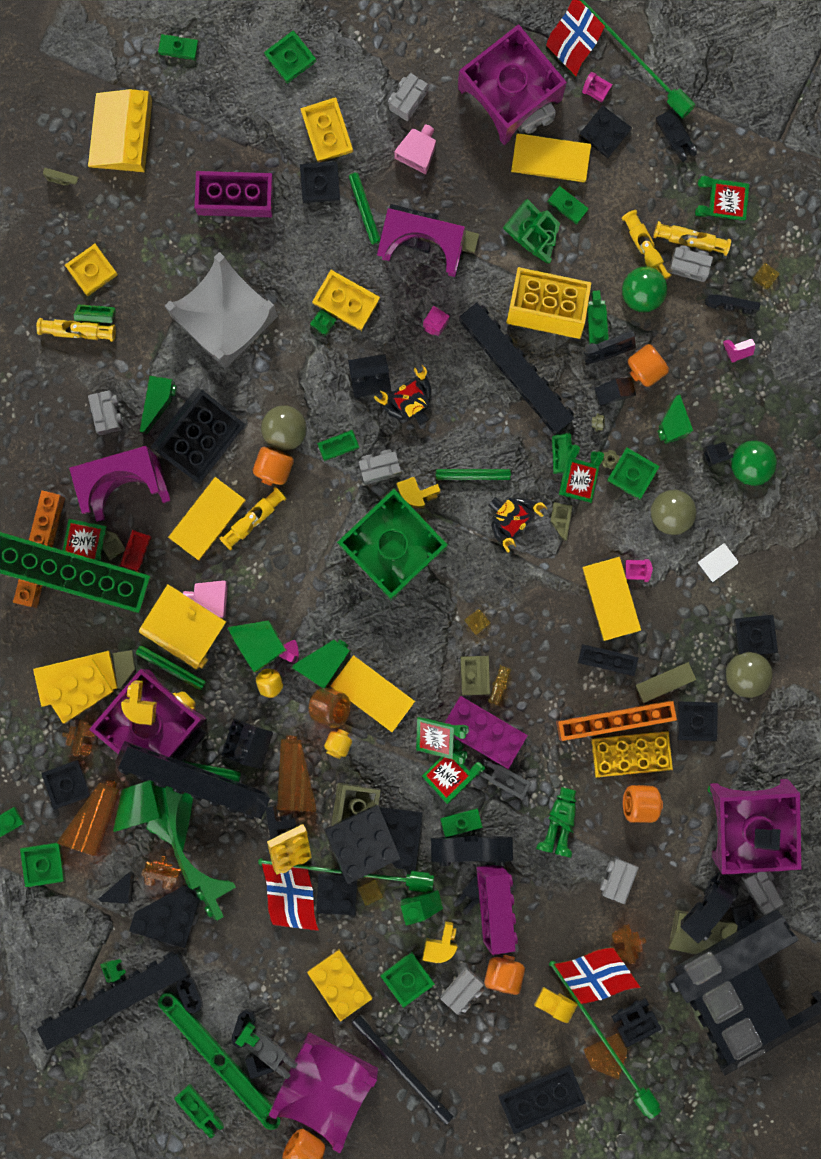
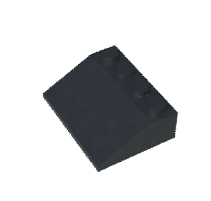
M196 387L150 448L200 485L246 424L204 390Z

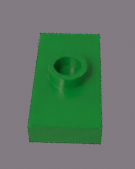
M161 34L158 53L159 55L196 60L199 42L196 39Z
M560 186L547 201L576 225L589 210L588 207Z
M78 305L74 313V320L90 321L92 323H112L116 314V308Z
M353 430L317 443L324 462L360 448Z
M569 433L552 436L553 474L564 472L567 459L566 447L568 444L572 445L571 434Z
M478 808L440 818L445 837L483 828Z

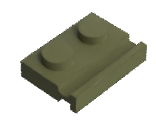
M489 656L460 657L462 695L490 694Z

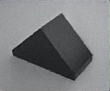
M631 377L613 379L594 388L600 406L636 396Z
M132 871L127 873L99 898V901L129 904L132 901L134 873Z

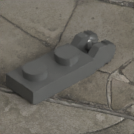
M484 758L481 762L493 768L494 771L491 776L485 771L479 775L516 797L524 799L532 782L498 764L495 765Z
M256 1030L254 1034L260 1039L254 1047L247 1044L246 1048L282 1077L289 1079L291 1074L281 1065L285 1062L289 1067L296 1068L297 1062L289 1057L286 1051L265 1034Z

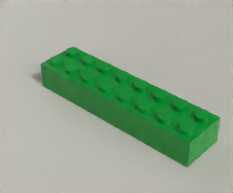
M0 532V574L136 613L140 612L150 578L149 575Z

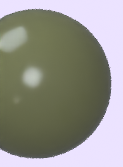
M287 405L276 406L270 409L265 414L261 423L263 439L271 448L278 451H290L297 448L303 442L307 432V425L303 415L297 409Z
M667 490L654 499L651 506V518L654 525L661 532L669 535H679L689 530L696 519V506L692 498L685 492Z
M752 652L738 654L727 665V684L734 693L741 697H758L765 693L771 685L773 678L771 665L760 654Z

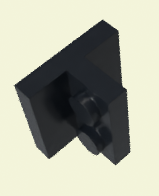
M386 354L348 360L354 398L382 394L380 391L385 393L392 392Z
M277 803L270 804L265 808L270 840L281 835V829L297 827L299 824L298 816H293V813L283 814L279 819Z

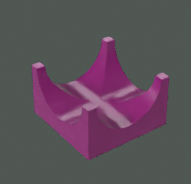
M518 24L459 70L458 90L462 94L465 92L470 93L481 103L492 118L498 130L500 141L505 145L510 141L519 126L534 112L554 101L557 105L562 101L567 82Z
M388 208L377 256L382 257V260L390 262L392 254L403 242L413 238L429 239L438 244L445 252L448 276L456 277L466 235L465 226Z
M147 446L69 468L81 513H90L91 504L96 522L105 521L104 509L109 495L117 487L125 483H145L148 485L152 495L158 493L163 503L171 502L160 459Z
M140 669L89 730L117 754H119L124 741L172 757L183 742L207 718L172 694L154 676L155 674L149 669ZM135 680L143 681L141 701L157 702L156 719L152 725L134 723L123 713L121 702L125 699H130V697H127V689Z
M780 779V784L774 788L758 791L733 790L722 787L718 783L710 784L718 828L717 848L712 851V859L721 874L801 870L800 792L788 779ZM755 829L781 830L779 851L754 849Z
M308 1032L294 1060L298 1065L296 1068H290L289 1073L291 1076L289 1079H284L268 1116L274 1119L286 1117L307 1125L326 1138L334 1151L341 1153L354 1118L371 1087H374L377 1081L378 1068Z

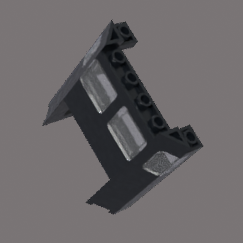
M777 909L674 967L677 975L674 976L673 981L687 1004L690 1002L694 1011H699L700 1016H698L700 1023L703 1027L707 1026L709 1030L706 1033L712 1044L716 1043L717 1045L715 1051L718 1054V1059L716 1062L724 1076L821 1021V993L818 990L811 994L816 1004L786 1020L758 966V963L799 941L798 937L789 929L790 927L784 916Z

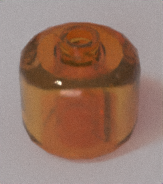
M321 687L316 690L311 696L308 705V713L311 719L331 728L342 726L348 719L351 710V701L348 695L328 687Z

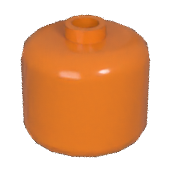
M651 344L642 347L630 356L627 361L632 370L630 372L632 378L636 382L639 380L646 387L652 386L669 373L668 365Z
M261 447L253 467V474L262 479L261 482L270 486L273 483L283 485L287 482L294 459L282 451L270 447Z
M632 785L627 787L623 796V812L626 819L632 823H653L659 819L663 808V801L659 790L654 786Z
M504 955L503 958L492 957L489 960L486 972L485 986L495 991L518 995L521 991L525 974L524 965L514 961L515 957Z
M299 1129L286 1144L282 1159H324L325 1143L307 1130Z

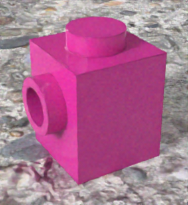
M433 306L423 321L424 330L431 335L435 334L439 337L448 324L450 316Z

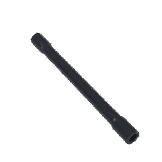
M360 1014L356 1016L351 1022L352 1025L369 1040L430 1106L437 1117L447 1125L454 1116L379 1038Z

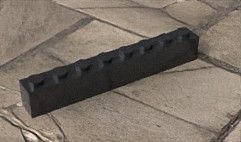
M476 302L459 316V322L550 431L557 435L575 419L573 411L560 402L562 401L561 397L557 392L550 390L548 381L544 377H539L536 373V367L524 359L525 354L521 349L514 347L511 337L508 334H503L500 330V324L488 316L489 312L484 305L480 306Z
M124 741L115 760L118 771L125 775L131 773L137 775V778L142 781H154L159 787L166 788L168 786L179 794H184V792L191 794V797L196 800H208L213 806H225L228 811L237 813V811L242 812L244 816L250 819H254V817L261 819L271 799L265 791Z
M171 951L163 956L164 960L158 963L154 960L145 965L147 969L141 972L137 969L128 974V979L124 981L118 979L110 984L111 988L107 990L102 988L94 992V997L89 1000L85 997L76 1002L77 1006L70 1009L68 1006L58 1012L59 1016L55 1018L49 1016L42 1020V1025L37 1028V1031L46 1049L49 1050L187 976L190 970L181 952L174 953V951Z

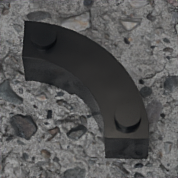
M451 836L431 838V861L439 862V866H450L451 862L484 861L494 862V865H506V861H513V837Z
M719 871L708 881L706 890L703 893L705 895L703 902L699 901L681 920L680 927L696 943H700L702 940L706 941L712 934L711 930L738 897L739 885L728 874H721Z

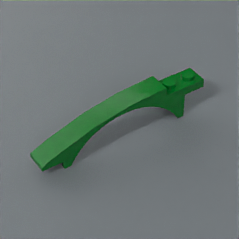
M166 786V788H162L166 824L175 857L188 888L192 890L196 887L198 888L196 893L201 901L204 900L206 904L204 909L208 917L219 920L224 916L215 899L236 887L233 882L213 879L204 875L185 857L176 833V814L183 794H179L173 791V788Z

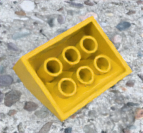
M128 89L96 93L88 167L145 172L152 98L149 91Z
M518 267L506 324L580 339L585 325L591 282Z

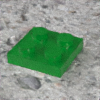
M294 30L264 52L265 57L287 84L317 62L315 56Z
M626 448L607 481L640 500L660 466Z
M60 842L20 848L25 887L65 881Z
M412 951L380 974V977L403 1008L435 985Z

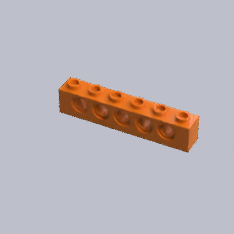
M41 490L29 541L53 547L65 497ZM19 579L13 603L37 608L43 586Z
M666 701L556 721L559 740L565 741L676 721L677 718L674 702Z

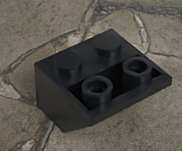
M233 718L221 755L243 765L262 769L273 732Z

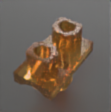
M84 720L79 721L76 735L74 734L76 727L70 726L69 733H62V736L67 738L65 745L71 746L74 739L71 754L79 757V754L90 755L92 745L83 743L84 736L93 738L95 736L89 730L92 725Z
M162 856L161 861L153 860V863L147 862L141 876H144L145 885L153 886L157 879L163 881L162 888L172 890L181 870L172 868L173 864L166 863L167 857Z
M626 924L621 929L614 931L612 938L614 943H624L625 948L617 950L622 961H629L630 964H633L639 959L637 952L643 951L642 944L646 943V938H640L638 932L632 933L630 925Z

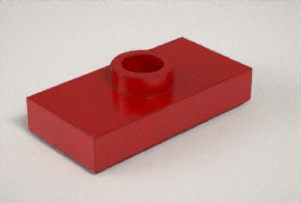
M132 530L120 566L139 572L151 536Z

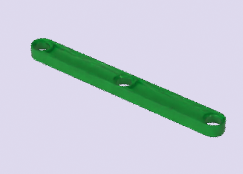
M173 992L163 993L158 1001L160 1009L263 1126L269 1130L276 1129L280 1125L281 1117L277 1118V1123L274 1125L267 1122L266 1118L272 1106L269 1100L195 1016L186 1011L180 999ZM170 996L173 999V1005L165 1006L162 1002L163 997ZM222 1055L225 1058V1063L220 1066L214 1062L215 1056Z

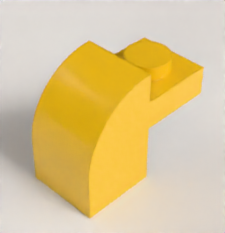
M415 477L396 483L400 495L412 508H424V499L431 501L438 498L437 495L440 494L438 484L419 490Z
M135 680L127 689V697H130V699H125L121 702L123 713L134 723L152 725L156 719L157 702L141 701L143 681Z
M445 921L442 940L426 938L423 961L442 963L453 957L457 950V944L450 942V940L454 941L456 934L453 923Z
M545 987L542 988L534 1004L539 1009L564 1023H569L578 1006L575 1001L560 993L556 994Z

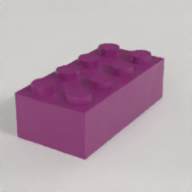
M196 171L195 211L197 215L273 217L274 179L272 173Z
M459 696L444 722L451 725L468 726L469 732L464 739L457 736L455 738L509 769L528 736L462 696Z
M501 865L477 867L483 943L492 955L515 952V944L518 943V939L513 925H516L515 914L512 913V906H514V897L510 892V887L513 886L512 876Z

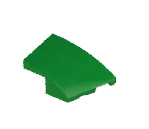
M526 199L503 226V229L540 260L547 264L551 262L552 249L556 243V234L558 233L560 223L548 210L540 212Z
M269 620L228 628L233 640L255 673L287 651L279 639V634Z
M150 780L122 789L113 832L162 819L154 781Z
M155 785L162 819L147 822L146 829L153 834H157L160 839L172 845L166 824L162 788ZM185 792L180 799L176 814V833L182 851L193 802L191 794Z

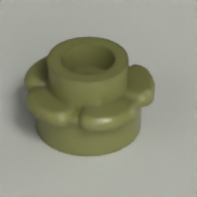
M597 413L596 417H592V428H595L596 432L599 430L604 431L605 415Z
M609 450L604 452V459L601 463L605 468L614 469L620 457L615 451Z

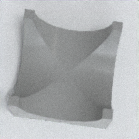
M220 252L214 257V263L206 277L193 291L182 299L175 302L169 301L165 305L171 317L224 369L278 317L274 304L258 295L237 274Z

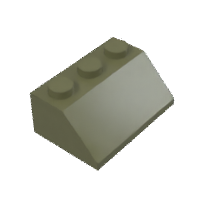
M338 783L331 826L367 808L378 805L381 790Z
M676 910L668 948L698 954L737 931L738 925L721 919L711 930L712 934L706 941L702 940L700 943H696L680 927L681 920L688 912ZM710 952L704 955L705 957L713 958Z

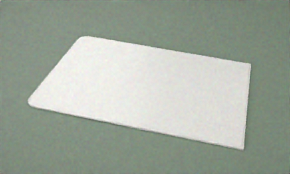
M722 544L700 560L698 564L710 580L714 582L737 565L738 561L728 547Z

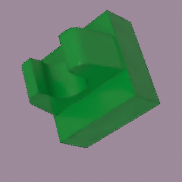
M320 309L311 321L310 326L326 336L336 323V319Z
M121 959L106 961L100 964L107 983L114 982L125 974V969L120 971L116 969L117 964L122 962Z
M249 1022L235 1043L242 1047L246 1042L254 1047L260 1039L253 1033L255 1026Z

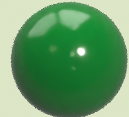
M644 266L632 270L625 277L622 284V296L625 303L637 312L644 313L657 309L662 305L667 296L666 279L661 272L652 267Z
M756 440L747 441L739 445L733 452L734 458L731 459V468L736 478L742 483L757 486L766 483L774 475L777 467V458L772 448L766 443Z

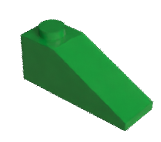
M149 376L140 432L143 435H147L172 402L173 396H176L177 385H175L172 379Z

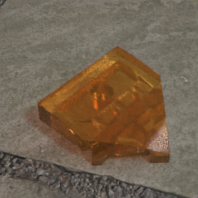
M619 1033L606 1038V1040L624 1065L627 1050ZM603 1041L583 1049L592 1069L619 1080L622 1069Z

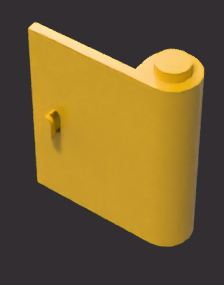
M167 584L140 627L139 633L198 670L199 668L203 669L208 662L206 658L207 652L226 624V621Z

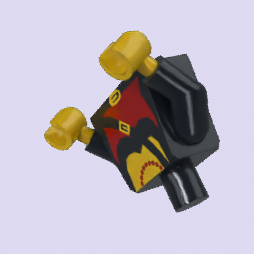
M421 365L423 368L421 373H418L417 369L414 368L417 376L389 395L380 391L383 395L382 399L379 400L378 397L374 396V399L381 403V406L389 416L399 420L405 419L407 422L415 418L420 426L429 420L424 411L429 408L432 394L431 385L426 375L427 370L423 365Z
M495 497L488 505L496 512L491 519L493 521L491 527L494 537L504 546L507 552H510L508 546L514 545L516 547L514 539L536 515L534 512L543 517L544 515L540 510L542 508L547 510L548 508L541 502L536 503L532 500L518 497L509 498L503 504Z

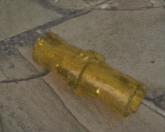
M500 665L496 681H493L492 684L494 687L488 700L489 703L500 706L504 690H507L508 687L506 684L512 669Z

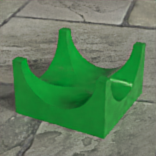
M395 489L387 494L337 542L339 547L376 583L391 602L426 566L447 550L448 546Z

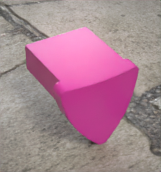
M591 72L586 79L582 93L588 94L602 103L612 88V84L597 76L596 73Z
M729 339L723 341L725 350L732 363L754 355L755 343L753 339L736 345Z
M649 559L625 560L626 580H644V582L650 580L653 567Z
M292 640L284 644L287 651L279 657L295 664L299 659V648L297 641Z

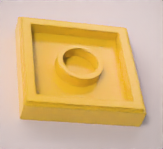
M93 244L65 264V267L87 297L118 275L96 244Z

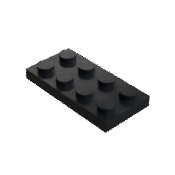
M570 1064L498 1095L514 1134L586 1103Z

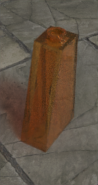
M286 735V739H281L277 810L316 812L317 802L302 740H298L297 736Z
M106 780V782H100L61 835L57 844L92 856L99 853L121 788L117 787L116 782Z

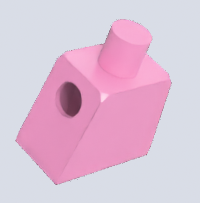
M424 125L421 132L412 129L394 152L395 159L426 175L436 147V140L431 138L435 131L434 128Z
M227 581L196 583L194 592H183L184 595L215 615L225 618L228 591Z

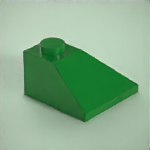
M677 395L670 402L659 425L658 436L661 441H664V444L686 438L693 432L681 395Z

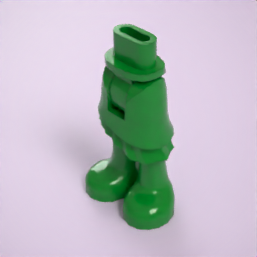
M561 787L560 795H557L558 799L555 800L549 813L550 825L546 838L543 842L537 844L536 849L553 853L558 826H561L555 854L572 858V851L568 848L569 832L574 833L572 826L575 827L576 790Z

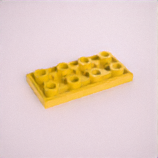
M517 133L511 172L586 182L591 144Z
M215 477L168 538L200 561L246 500Z
M620 557L582 567L603 641L641 631Z
M110 651L33 669L41 707L51 705L43 690L91 659L95 661L113 690L118 689Z
M354 655L331 684L333 689L391 732L394 731L415 702Z
M669 731L591 739L596 778L673 770Z

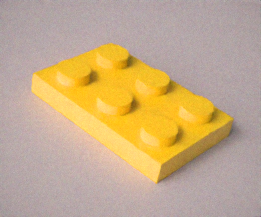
M336 97L300 108L317 163L353 152Z
M330 270L312 304L362 331L380 301V297Z
M93 659L43 690V693L63 724L114 692Z
M303 824L267 841L273 869L276 874L285 873L292 867L304 864L312 858L307 830Z
M340 949L307 971L340 1022L373 998Z

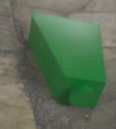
M341 639L338 642L332 640L295 663L292 668L325 689L349 654L350 650L347 649L349 645Z
M438 889L401 900V909L406 926L425 921L443 909Z

